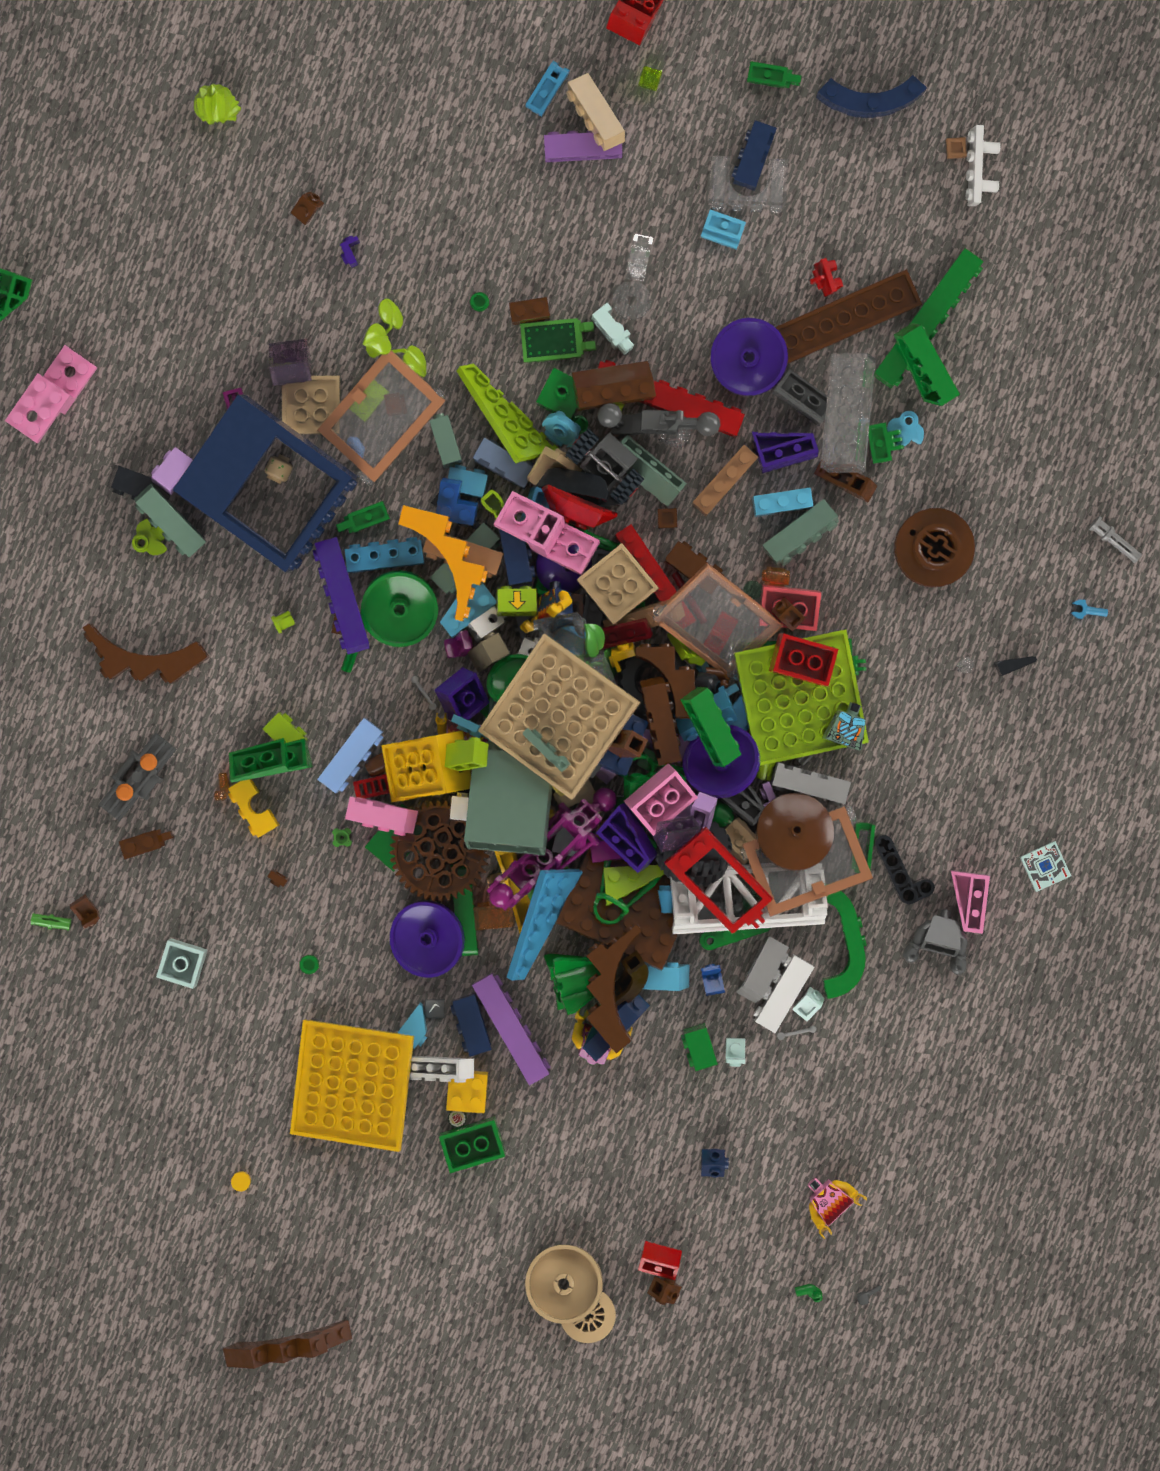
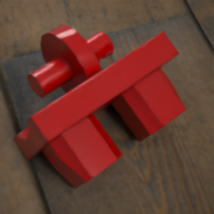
M824 258L814 264L815 270L812 271L814 278L809 281L811 285L816 284L818 290L822 289L824 297L832 295L843 287L842 279L840 277L833 279L832 272L837 270L835 260L827 261V258Z

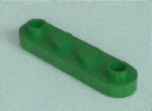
M771 928L737 930L733 934L730 931L702 932L699 936V944L706 950H713L765 933ZM711 937L713 939L712 943L707 944V939Z

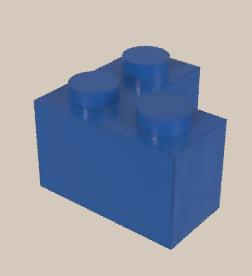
M443 478L440 481L436 514L450 517V522L474 525L477 517L478 503L460 500L461 480Z

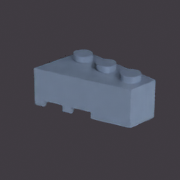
M484 438L473 456L474 462L524 490L529 483L527 476L532 470L534 463L529 460L515 463L508 451L501 448L500 444L492 439L489 441Z

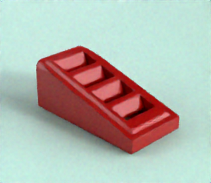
M387 774L353 782L355 795L358 798L366 799L390 793ZM381 779H385L387 790L383 791ZM376 780L378 782L379 792H376L374 781ZM367 782H370L372 789L371 794H369L366 784ZM359 784H363L365 795L361 796Z

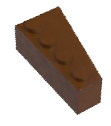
M662 676L640 681L653 751L658 765L682 761L679 746H681L679 735H676L675 731L677 723L671 711H674L672 700L668 699V693H671L669 683L665 682Z

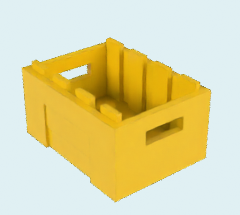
M463 731L381 745L391 802L470 789V770H464L459 773V771L445 767L446 746L449 743H455V740H464Z

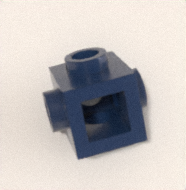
M702 1149L701 1176L724 1177L725 1169L729 1167V1158L725 1157V1150Z

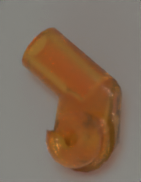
M220 773L218 774L220 791H215L214 797L216 801H225L229 791L228 774Z

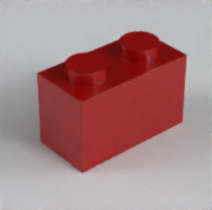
M645 1241L638 1271L675 1280L682 1251Z

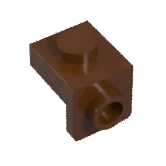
M307 192L300 197L291 214L306 225L324 203L317 194Z
M86 894L70 904V909L81 921L84 929L94 926L100 919L98 909Z

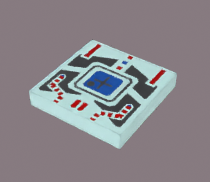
M1056 841L1020 856L1035 892L1071 876Z

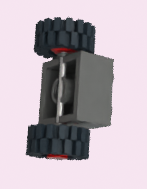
M588 428L572 444V447L565 455L577 465L587 454L588 457L580 467L586 473L602 477L606 481L609 491L618 483L619 485L610 495L622 505L644 480L634 469L625 478L623 477L638 458L610 433L592 450L591 448L600 438Z

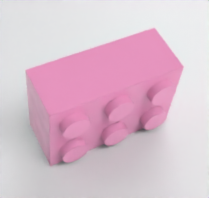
M668 763L624 802L654 836L698 797L678 772Z

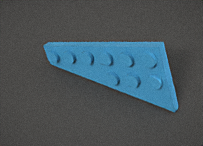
M540 870L507 974L508 979L513 981L526 978L557 921L568 895L583 872L581 870Z

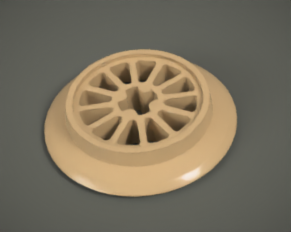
M602 1292L599 1300L600 1304L591 1312L593 1316H590L589 1319L584 1317L574 1323L562 1324L563 1329L572 1339L582 1343H594L602 1340L611 1332L615 1323L616 1312L613 1302L604 1292ZM601 1307L604 1310L603 1312H596ZM604 1315V1319L596 1317ZM594 1320L601 1322V1324L597 1326ZM583 1321L580 1328L576 1326V1324ZM585 1323L588 1325V1330H583ZM590 1323L593 1324L595 1329L590 1330Z

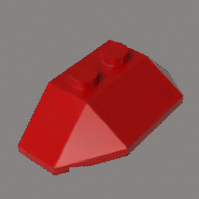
M549 484L543 486L542 491L550 509L564 516L565 523L571 522L576 524L575 527L580 530L586 531V529L594 528L616 518L618 515L616 512Z

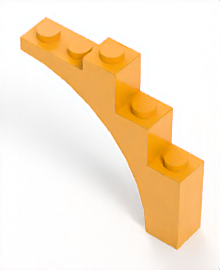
M403 505L398 524L413 529L426 537L444 556L453 573L457 590L455 620L464 621L465 618L468 619L471 607H468L469 599L473 600L476 589L472 588L473 584L481 586L482 582L485 583L488 571H485V566L463 561L464 557H468L470 547L467 546L468 542L446 536V533H450L452 522L449 521L450 517Z

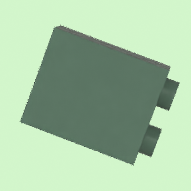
M492 741L485 742L489 744L487 767L472 769L464 837L467 848L545 855L552 785Z

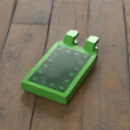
M574 318L520 324L524 363L581 358V355H584L586 351H596L595 341H582L583 332H594L593 322L581 323V320Z

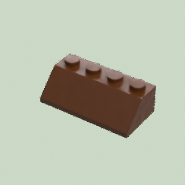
M648 361L571 373L578 411L600 408L608 403L621 405L653 400L656 397L653 376Z

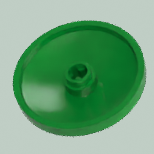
M407 571L387 572L374 579L366 588L361 601L362 620L367 631L379 642L394 647L410 646L423 640L435 626L438 616L437 598L432 587L420 576Z

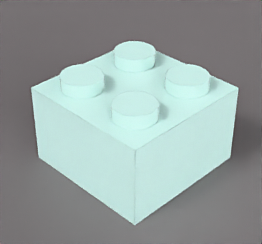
M172 938L167 940L156 977L192 989L195 988L208 950Z

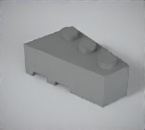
M768 936L756 954L749 971L746 972L745 979L741 987L737 988L736 993L754 1003H757L764 996L767 997L772 989L770 986L772 980L775 981L780 974V970H778L780 964H784L789 956L786 953L789 947Z

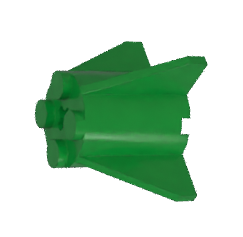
M544 955L551 980L554 982L553 989L556 995L557 1010L565 1008L567 1015L576 1013L595 997L587 988L590 984L588 980L596 973L598 975H601V973L587 956Z

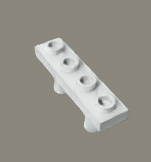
M976 125L971 128L967 137L968 142H970V149L967 153L969 169L966 173L968 189L965 195L966 200H968V206L980 204L982 192L997 193L999 190V181L982 179L983 153L999 154L1000 142H986L983 140L984 125Z

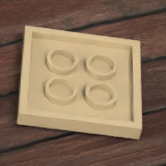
M282 376V421L299 434H321L317 431L318 428L340 404V376ZM340 419L331 429L335 434H340Z
M622 543L577 579V582L612 625L659 589Z

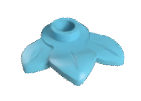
M913 411L903 412L900 417L893 418L887 425V432L901 430V434L895 435L894 438L902 437L903 441L897 442L896 445L906 446L911 440L921 444L924 438V429L918 424V416ZM907 417L912 418L913 422L911 424L905 422Z

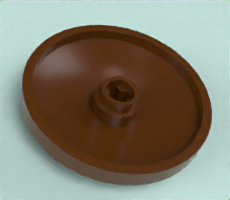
M790 793L775 798L763 809L757 821L756 837L760 850L771 863L785 870L800 871L815 866L828 854L834 839V826L830 814L819 801L805 794ZM795 827L799 828L798 831L800 833L796 834L793 829Z

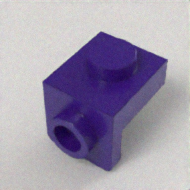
M357 236L346 237L342 240L343 243L340 244L344 252L340 255L345 265L350 264L351 268L358 265L350 247L360 243Z

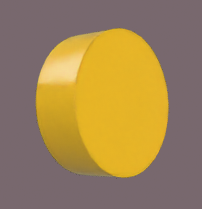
M244 1171L235 1173L231 1179V1185L236 1191H245L251 1184L249 1174Z

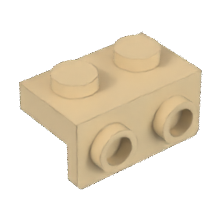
M736 818L725 830L731 839V853L744 865L748 862V857L742 844L755 840L757 837L748 828L746 822Z

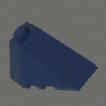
M639 994L630 1003H627L625 1000L617 1006L620 1019L626 1031L650 1006ZM592 1025L583 1049L597 1062L610 1048V1045Z

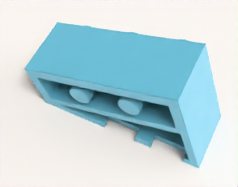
M483 582L481 586L473 584L472 588L476 589L473 600L469 599L468 607H471L468 619L465 618L464 621L455 620L456 598L440 621L452 638L458 635L460 631L466 629L470 622L493 606H496V599Z
M667 962L662 971L647 965L649 974L643 989L681 991L689 988L690 964Z

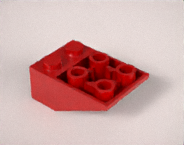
M618 0L610 14L606 29L640 46L664 0Z

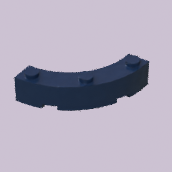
M912 75L903 84L891 90L880 93H862L843 87L830 78L818 91L816 98L831 109L849 116L875 118L891 115L910 106L925 93L927 87Z

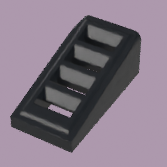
M1031 656L1001 660L993 663L998 675L1004 676L1036 662L1037 658Z

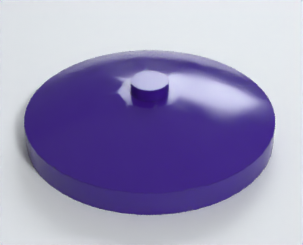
M742 318L725 326L715 338L711 349V366L718 381L729 391L743 396L760 395L772 389L783 377L788 363L787 346L780 332L770 323L757 318Z
M734 725L729 726L731 729L730 733L739 744V750L742 755L725 767L714 766L699 736L695 740L690 741L683 756V770L688 782L697 792L715 798H727L742 792L753 782L760 767V752L754 739L748 732Z
M418 901L412 903L397 914L391 925L390 946L397 962L413 975L425 978L440 976L451 970L458 963L464 950L465 937L459 919L449 908L438 902Z

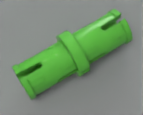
M32 913L31 925L47 927L50 930L56 928L70 931L71 918L55 917L54 914L47 916Z

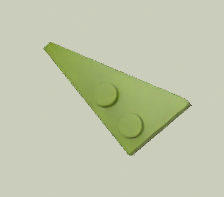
M648 865L647 868L639 873L631 866L604 868L605 894L618 900L629 895L630 892L647 885L655 878L663 876L664 870L661 871L658 865ZM606 900V906L612 904V902Z

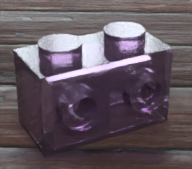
M694 816L660 821L657 823L654 840L661 852L673 851L684 846L700 832L701 827Z

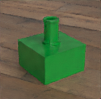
M553 368L536 401V405L552 413L562 411L569 419H572L577 411L572 377Z

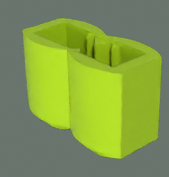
M490 490L481 498L484 508L497 519L505 505L501 496L497 492Z

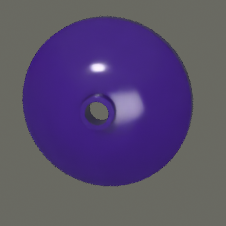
M571 545L568 549V552L571 554L579 551L577 545ZM540 554L537 555L535 564L536 574L545 588L550 590V582L552 581L560 582L561 589L567 590L570 593L582 587L577 582L581 575L571 570L565 571V567ZM592 559L589 561L583 574L592 567Z

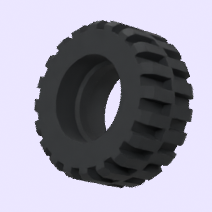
M651 644V647H659V644ZM675 650V670H679V667L688 666ZM633 656L624 659L622 662L621 672L618 673V686L641 702L635 712L646 716L643 696L637 688L636 676L640 668L647 664V662ZM670 689L671 693H668V699L672 700L675 711L674 698L672 691Z
M712 822L709 830L731 853L732 843L726 830L723 827L720 828L717 822ZM666 825L660 831L656 847L658 855L655 858L661 871L664 870V874L667 877H672V880L675 882H681L664 862L693 837L668 828ZM713 848L685 873L697 886H706L723 877L727 870L728 862Z

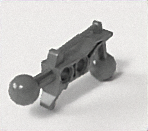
M611 403L602 405L597 414L600 424L604 427L612 428L611 434L678 435L679 429H697L704 436H712L718 432L721 425L719 417L712 412L702 413L698 418H685L684 411L642 410L641 413L622 415L620 408Z

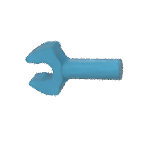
M1080 599L1072 603L1082 607L1081 612H1071L1078 619H1083L1086 614L1104 617L1108 615V609L1089 607L1086 604V600Z

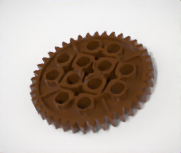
M437 800L436 806H434L432 801L429 802V807L423 803L422 810L415 807V810L418 811L415 827L422 826V833L418 836L414 835L413 832V834L406 833L405 836L397 835L391 837L396 842L390 844L391 847L395 848V850L389 852V854L395 856L390 861L396 863L392 869L399 870L395 876H402L399 882H406L404 887L406 889L411 887V893L417 891L418 897H421L424 893L425 900H428L431 895L432 901H435L437 896L441 902H443L444 896L450 901L451 895L458 899V892L464 896V889L472 891L470 885L477 886L475 879L482 880L479 873H486L482 867L489 865L484 860L490 858L489 855L485 854V852L490 850H466L464 842L465 831L463 833L456 832V827L459 824H464L466 828V821L450 819L451 805L449 807L448 801H445L443 806L439 800ZM433 817H439V823L436 826H431L430 824ZM429 830L435 832L433 834L434 838L432 839L430 837H427L429 835ZM447 833L449 836L448 840L441 843L439 840L440 835ZM453 835L461 839L459 841L461 849L457 845L452 844L455 842ZM425 843H431L432 845L429 852L423 851ZM437 845L443 849V857L437 853ZM457 850V857L453 860L449 859V852ZM409 852H414V860L407 862L406 855ZM420 854L428 858L425 860L426 866L419 863L421 861ZM439 859L441 862L440 867L433 869L432 862ZM447 863H449L450 865L454 864V866L451 868V872L447 870L445 871V869L447 868ZM462 866L466 867V874L458 876V869ZM417 869H423L424 875L421 878L415 877ZM449 876V884L442 886V877Z

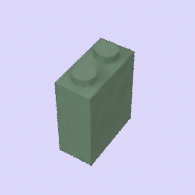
M444 413L434 415L433 419L429 421L444 468L463 464L449 416H444Z

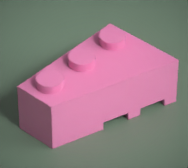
M350 797L345 819L360 822L365 827L373 828V826H377L378 830L385 832L394 830V834L405 836L406 833L413 834L418 811L372 799Z
M950 870L963 931L983 934L990 876Z

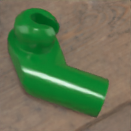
M813 1284L795 1287L797 1297L807 1294L814 1302H820L823 1299L822 1291Z

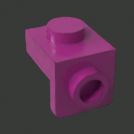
M467 630L460 631L455 638L444 640L447 658L464 657L471 650L473 642Z

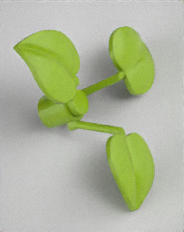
M388 298L382 300L378 306L379 316L384 323L389 325L388 328L385 330L380 324L374 323L368 328L364 337L363 345L366 346V351L371 358L390 353L391 343L386 335L393 327L400 329L403 325V316L399 308ZM411 345L407 349L392 350L394 353L403 352V361L420 377L424 378L426 376V360L419 348Z

